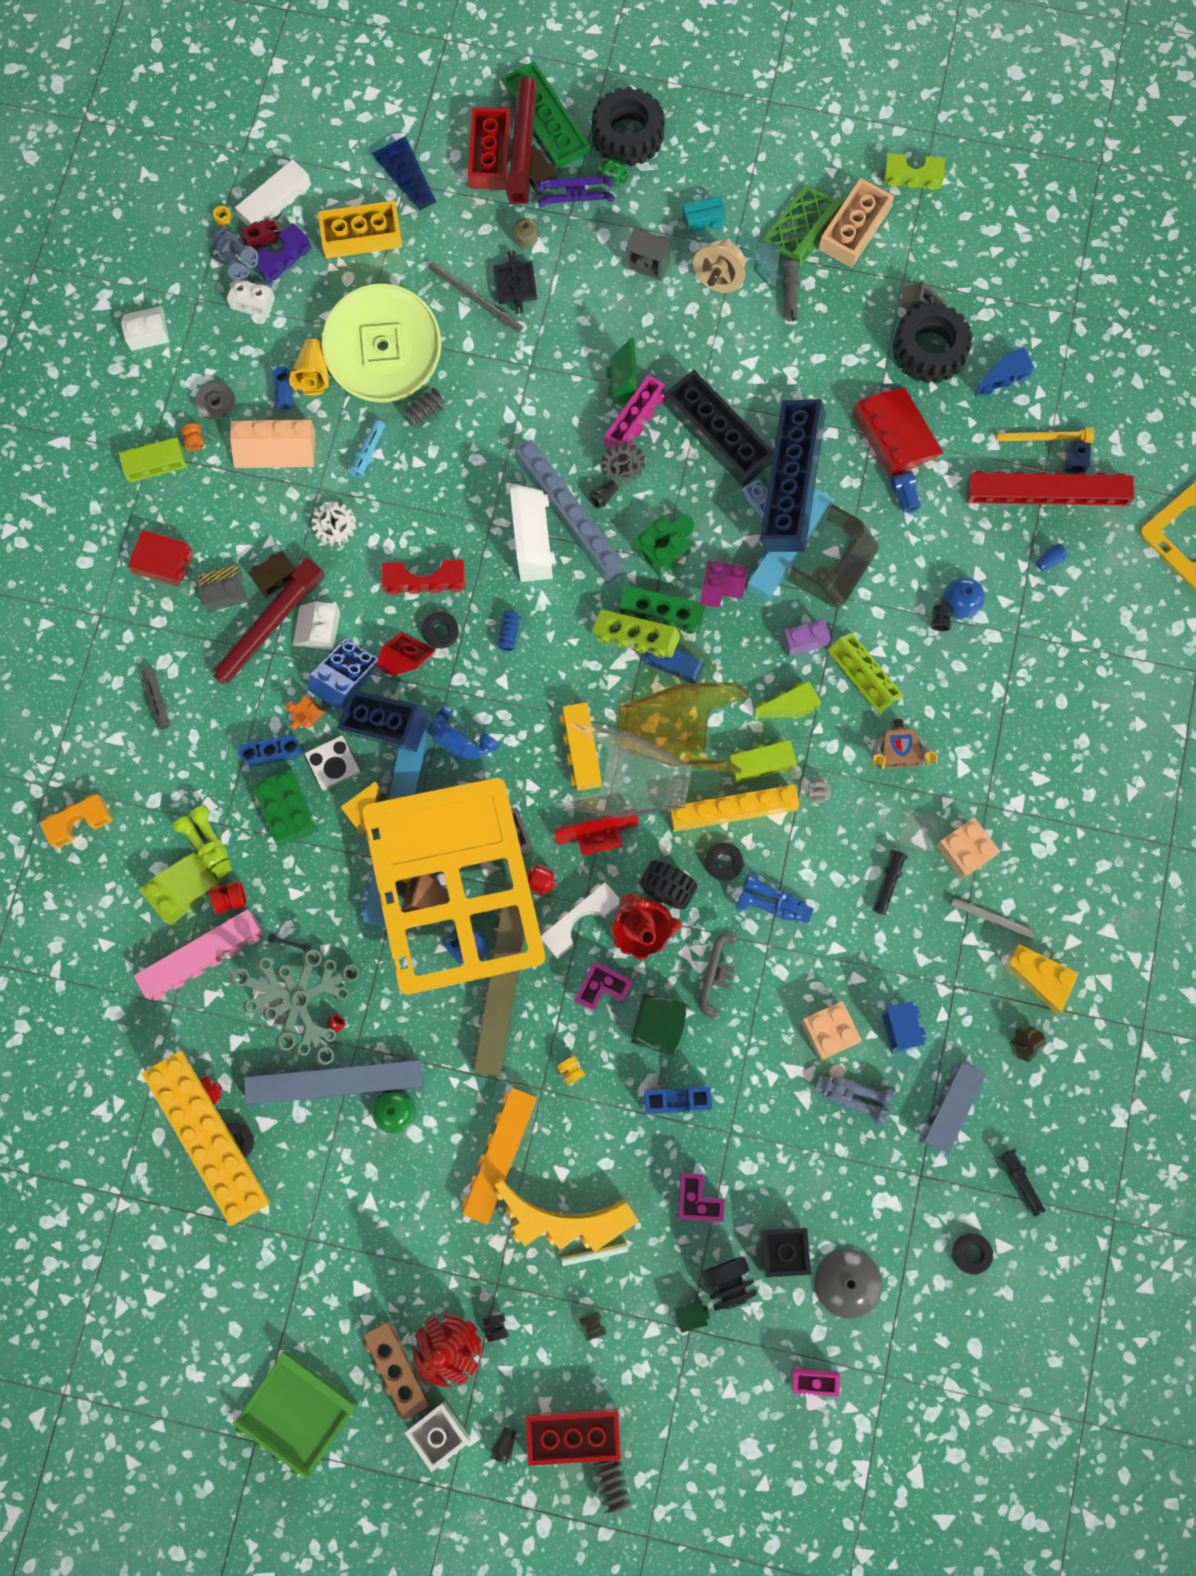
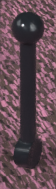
M274 934L268 936V941L271 943L279 942L303 949L304 952L311 949L309 944L302 945L280 939Z

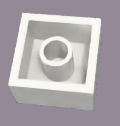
M445 1401L405 1432L431 1472L471 1440Z

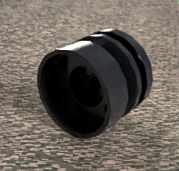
M745 1256L729 1260L701 1272L706 1287L717 1286L718 1290L710 1295V1299L721 1297L720 1301L713 1304L715 1311L740 1306L759 1294L757 1288L746 1290L747 1286L755 1283L753 1279L743 1280L741 1277L750 1271Z

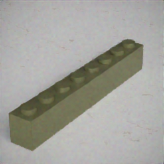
M509 906L498 909L497 918L500 919L499 927L494 929L493 939L496 940L495 948H491L490 960L522 953L525 938L518 907ZM519 970L486 977L489 987L488 990H484L482 1003H486L484 1012L481 1011L479 1016V1024L482 1025L481 1033H477L475 1046H478L477 1055H473L471 1068H475L474 1072L476 1074L502 1077Z

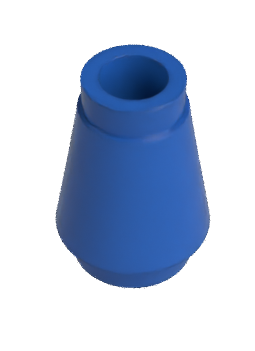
M1060 543L1052 545L1036 561V565L1043 572L1064 562L1065 558L1068 557V553Z

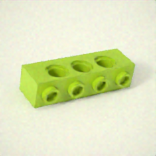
M602 609L592 630L597 640L603 644L613 643L623 649L629 647L640 653L650 652L659 658H664L665 656L672 658L680 638L676 627Z

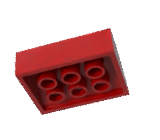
M906 388L874 394L855 403L852 414L889 478L892 475L912 470L943 455L941 447Z

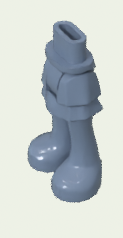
M222 226L213 234V242L217 246L219 254L229 262L226 266L227 274L234 280L246 278L250 271L245 265L250 268L256 267L258 264L257 251L251 246H243V243L236 234ZM237 253L239 254V257L244 264H242L240 260L236 257Z
M819 1075L815 1091L824 1094V1098L828 1097L836 1105L852 1108L869 1115L877 1126L883 1128L889 1109L855 1099L853 1095L856 1094L889 1107L895 1088L887 1086L883 1090H875L860 1085L855 1080H848L846 1077L833 1078L831 1075L829 1077Z

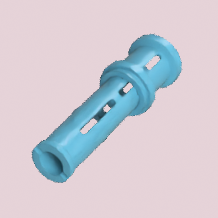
M379 420L374 421L361 450L356 452L355 460L352 466L348 468V472L352 476L359 479L365 477L364 472L372 462L371 455L386 428L383 422Z

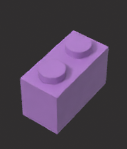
M825 620L787 629L783 635L788 657L828 647L831 639Z

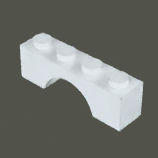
M606 882L602 885L597 884L590 890L591 894L586 899L580 898L573 905L575 907L569 913L567 911L563 912L557 918L558 922L554 926L548 925L541 931L542 943L556 959L573 947L571 931L578 919L591 914L607 918L619 908V897Z

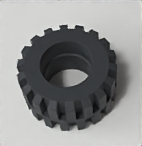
M651 860L639 882V885L646 893L676 909H686L698 888L695 880L688 874L659 860Z

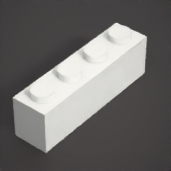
M292 159L235 207L239 219L247 226L277 216L283 208L293 203L296 197L308 190L311 186L309 175Z

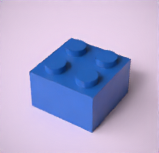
M913 1001L890 1006L881 1011L892 1054L925 1045L926 1033L924 1028L919 1025L920 1012L918 1006H914Z

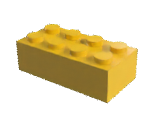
M395 200L318 212L322 247L326 259L403 248Z

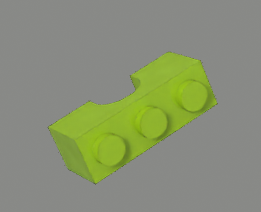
M887 153L884 164L883 185L928 188L930 190L941 189L944 180L945 158L926 156L923 167L913 169L906 162L907 155Z

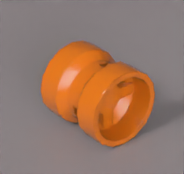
M187 424L181 428L182 437L185 438L183 443L186 450L197 451L204 447V440L200 436L202 433L200 425Z

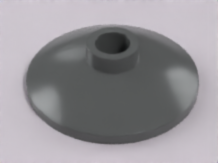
M212 382L204 385L198 391L195 405L198 412L205 418L221 419L233 410L235 395L226 384Z

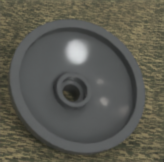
M841 1249L826 1256L818 1266L815 1275V1291L821 1304L830 1313L845 1319L859 1318L868 1314L877 1305L882 1293V1277L877 1265L869 1256L857 1250ZM849 1280L854 1281V1287L852 1289H849L847 1287V1282Z

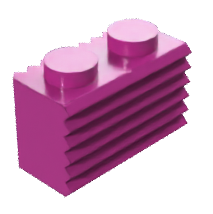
M791 1368L790 1389L794 1394L803 1393L805 1395L807 1393L813 1396L821 1394L827 1397L829 1395L831 1397H838L840 1373L828 1370Z

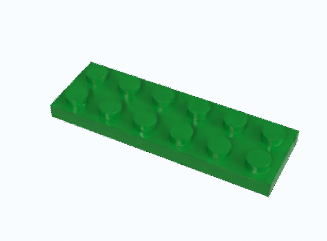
M535 61L501 78L503 85L515 104L519 79L531 77L537 82L533 131L557 169L591 152L590 145Z

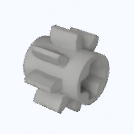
M815 777L814 782H809L808 798H814V803H824L825 798H830L831 783H826L825 777Z

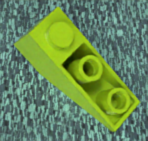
M810 681L804 684L800 682L794 685L791 691L787 693L782 691L775 695L773 700L757 704L753 716L754 718L803 717L817 710L822 702Z

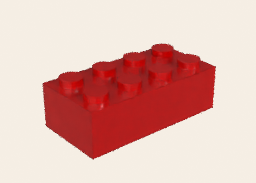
M472 107L468 162L470 189L506 190L512 127L510 108Z
M618 1408L527 1413L528 1466L621 1460Z

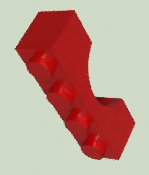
M464 559L443 560L440 568L435 573L424 577L415 576L408 572L402 562L382 563L383 590L389 595H398L401 592L419 594L424 591L440 593L446 590L456 593L466 590Z

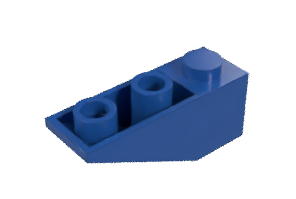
M1025 347L1006 353L979 384L975 396L977 397L982 394L985 396L1000 387L1002 389L1007 388L1013 382L1027 380L1034 369V365Z

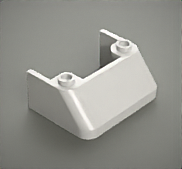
M521 485L509 486L521 582L553 579L552 564H556L554 551L550 552L545 507H549L548 494H543V490Z

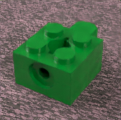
M682 514L671 523L662 515L633 540V550L661 577L690 552L691 542L686 537L693 532L694 520L691 516Z

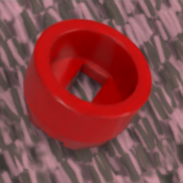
M332 1014L327 1021V1029H333L338 1033L345 1027L346 1022L341 1016Z

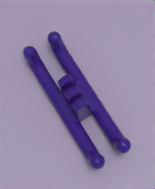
M593 176L541 181L537 185L539 192L544 191L546 188L566 187V194L544 196L539 199L538 205L539 207H544L550 203L608 200L613 202L615 197L612 193H586L585 185L606 184L612 187L614 180L608 176Z

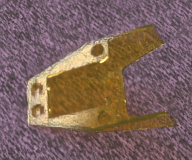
M737 682L677 684L621 705L615 746L669 766L741 773V769L729 760H716L705 755V743L709 712L749 696V692Z

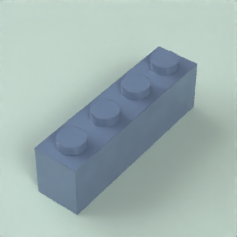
M963 1062L952 1067L949 1073L951 1080L948 1085L945 1084L939 1095L942 1099L939 1105H934L930 1113L932 1120L929 1125L925 1124L920 1134L923 1137L921 1140L923 1144L944 1155L949 1154L986 1077V1074Z

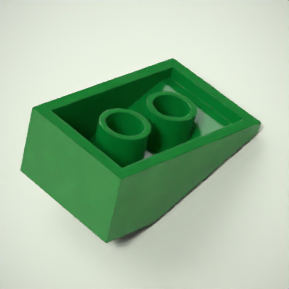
M630 338L610 358V367H606L607 379H611V385H608V397H612L613 404L628 403L637 391L634 338Z

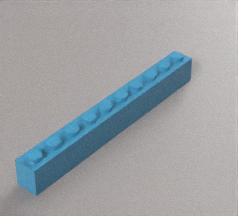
M430 721L426 724L417 752L396 747L395 755L397 760L391 767L393 779L392 783H389L387 786L388 800L419 794L431 736L429 732ZM372 864L369 876L372 877L371 884L366 887L365 897L367 898L366 906L363 905L361 918H363V922L366 925L386 928ZM401 880L395 883L397 895ZM385 893L387 904L394 903L393 893Z

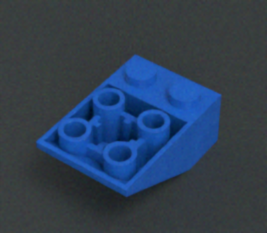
M344 639L310 674L308 691L342 711L351 689L360 690L376 666L378 658Z

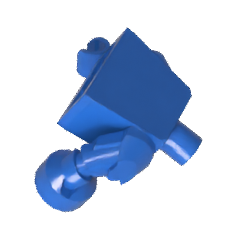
M446 704L442 705L437 716L429 726V732L434 736V742L466 761L468 759L475 760L476 758L484 757V754L497 750L501 744L483 732L479 738L480 745L478 746L476 741L446 723L445 721L449 719L453 712V709L447 711L444 708Z

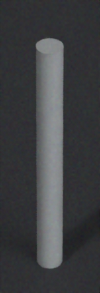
M953 897L951 901V906L1032 938L1034 934L1033 929Z

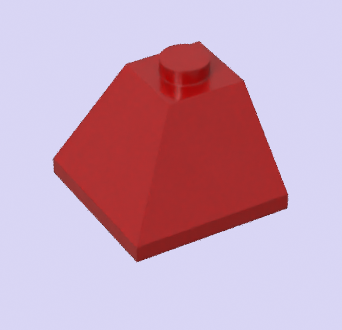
M400 631L382 646L376 667L386 674L396 676L419 668L435 654L436 650Z

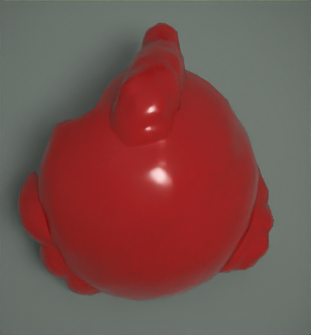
M633 893L622 895L619 899V910L616 912L611 924L614 945L620 948L623 954H632L638 960H645L648 958V954H654L664 949L666 942L674 933L680 930L682 922L672 917L665 906L652 899L641 898Z

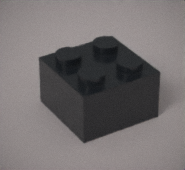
M807 1228L760 1230L764 1277L811 1275Z

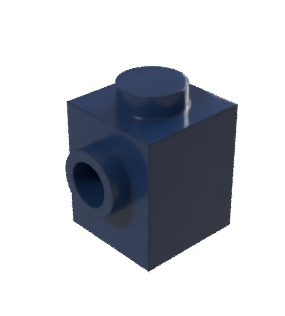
M1075 440L1069 443L1065 454V472L1086 473L1090 466L1091 443H1085L1082 440Z

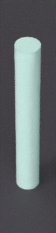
M627 1243L600 1248L596 1252L591 1250L561 1257L562 1264L566 1266L628 1252Z

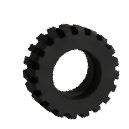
M626 87L623 90L621 88L615 89L613 93L610 91L605 94V98L602 97L598 101L592 116V140L596 150L600 151V155L604 159L614 158L625 164H630V166H636V163L643 164L647 158L650 160L655 156V152H659L664 140L665 117L659 101L656 98L652 99L653 95L648 92L644 93L639 88L634 90L632 87ZM632 119L640 122L645 128L636 134L625 135L616 132L612 126L618 121Z
M930 302L927 306L920 304L917 305L916 309H910L907 315L902 317L893 341V356L897 360L898 367L900 369L904 368L903 373L907 376L912 375L914 380L919 381L921 379L924 380V383H930L931 381L940 383L943 378L945 380L952 378L953 374H957L962 366H964L972 346L971 341L973 337L972 332L969 331L971 327L967 321L964 322L965 317L961 313L957 314L955 308H948L943 303L935 305V302ZM926 332L938 334L946 340L950 349L940 354L928 353L918 346L915 337Z

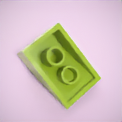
M193 852L153 877L139 891L161 918L172 926L210 894V887L218 886L221 883Z

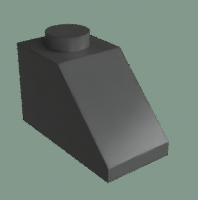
M924 282L903 288L901 305L908 311L912 308L916 309L917 305L920 304L927 306L930 302H935V305L945 304V300Z

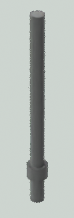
M434 262L429 264L428 269L496 316L503 325L510 326L518 333L522 331L523 326L513 320L512 316L506 311L502 312Z

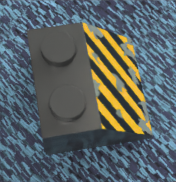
M239 564L199 574L198 586L202 603L208 613L248 602Z

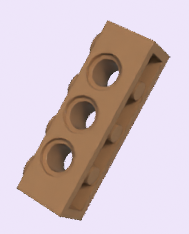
M391 1321L363 1335L365 1338L363 1345L366 1351L372 1353L375 1359L373 1362L374 1368L378 1374L382 1373L385 1382L383 1386L388 1395L392 1394L396 1402L393 1406L399 1417L402 1416L405 1420L429 1407L431 1402ZM381 1344H388L390 1346L391 1352L389 1356H383L380 1353ZM391 1365H398L400 1367L401 1374L399 1377H393L390 1374ZM401 1386H408L410 1388L411 1396L409 1398L401 1396Z

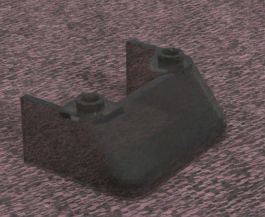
M832 504L827 520L842 528L846 536L853 539L852 543L834 571L827 567H819L809 576L793 566L788 582L828 605L839 608L845 605L878 551V543L860 519Z

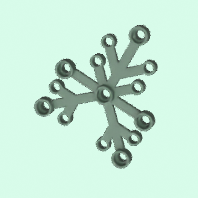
M314 949L304 952L302 956L304 966L297 986L289 966L283 965L277 968L276 974L280 979H283L288 991L281 989L269 958H261L257 961L258 970L264 972L269 984L251 978L248 971L243 968L235 969L230 973L229 980L233 986L240 987L246 985L266 993L255 1000L245 1001L243 1010L246 1013H254L259 1007L277 998L285 1000V1002L275 1007L265 1008L263 1011L264 1019L270 1021L275 1020L279 1014L289 1010L283 1031L275 1040V1045L279 1050L287 1051L294 1047L295 1038L292 1035V1031L299 1014L305 1031L301 1043H298L295 1047L296 1054L299 1056L308 1055L310 1043L312 1042L315 1049L314 1059L318 1064L327 1065L333 1061L334 1053L332 1049L324 1047L320 1037L324 1042H331L335 1040L336 1032L333 1029H325L314 1025L306 1006L310 998L322 992L333 995L338 1001L346 1000L349 996L348 990L344 987L338 988L335 985L343 981L353 982L357 980L359 969L355 965H345L341 968L339 974L331 977L336 969V963L333 960L324 961L321 965L323 974L320 983L306 990L312 968L318 966L322 960L320 952ZM308 955L312 957L311 963L308 962ZM262 961L267 963L266 968L262 967ZM327 963L331 964L330 970L326 967ZM283 968L286 970L285 976H283L281 973V970ZM346 970L350 972L349 977H346ZM236 974L240 976L239 982L235 980ZM340 990L344 993L342 998L339 996ZM296 996L299 998L298 1004L294 1002ZM250 1002L253 1004L252 1010L248 1009V1004ZM269 1010L273 1012V1016L271 1018L268 1016ZM328 1031L331 1034L330 1039L326 1037V1033ZM282 1038L286 1040L285 1046L281 1045ZM302 1045L305 1047L304 1053L300 1051ZM321 1052L324 1053L323 1060L320 1059Z

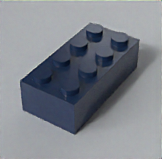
M351 689L337 728L353 737L417 752L430 712L416 704Z

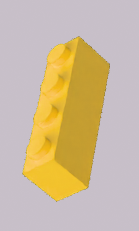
M588 703L563 706L560 720L561 725L566 726L567 733H564L563 736L565 746L569 745L570 747L567 759L568 765H573L574 773H570L572 786L576 785L577 791L602 787V780Z

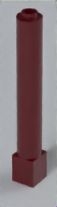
M523 77L518 81L510 172L507 174L506 185L509 204H529V170L537 82L531 77Z
M307 557L292 573L290 582L212 670L214 679L221 684L224 682L229 684L307 593L311 594L324 579L325 574L319 566Z

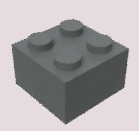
M634 228L626 246L625 269L662 281L670 262L671 240L664 236L650 234L643 229Z

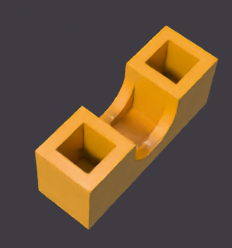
M98 794L86 796L83 799L84 801L78 804L66 806L64 811L58 814L54 813L45 817V820L40 822V825L49 845L57 849L75 840L72 827L80 819H86L87 824L94 830L113 821L104 799Z

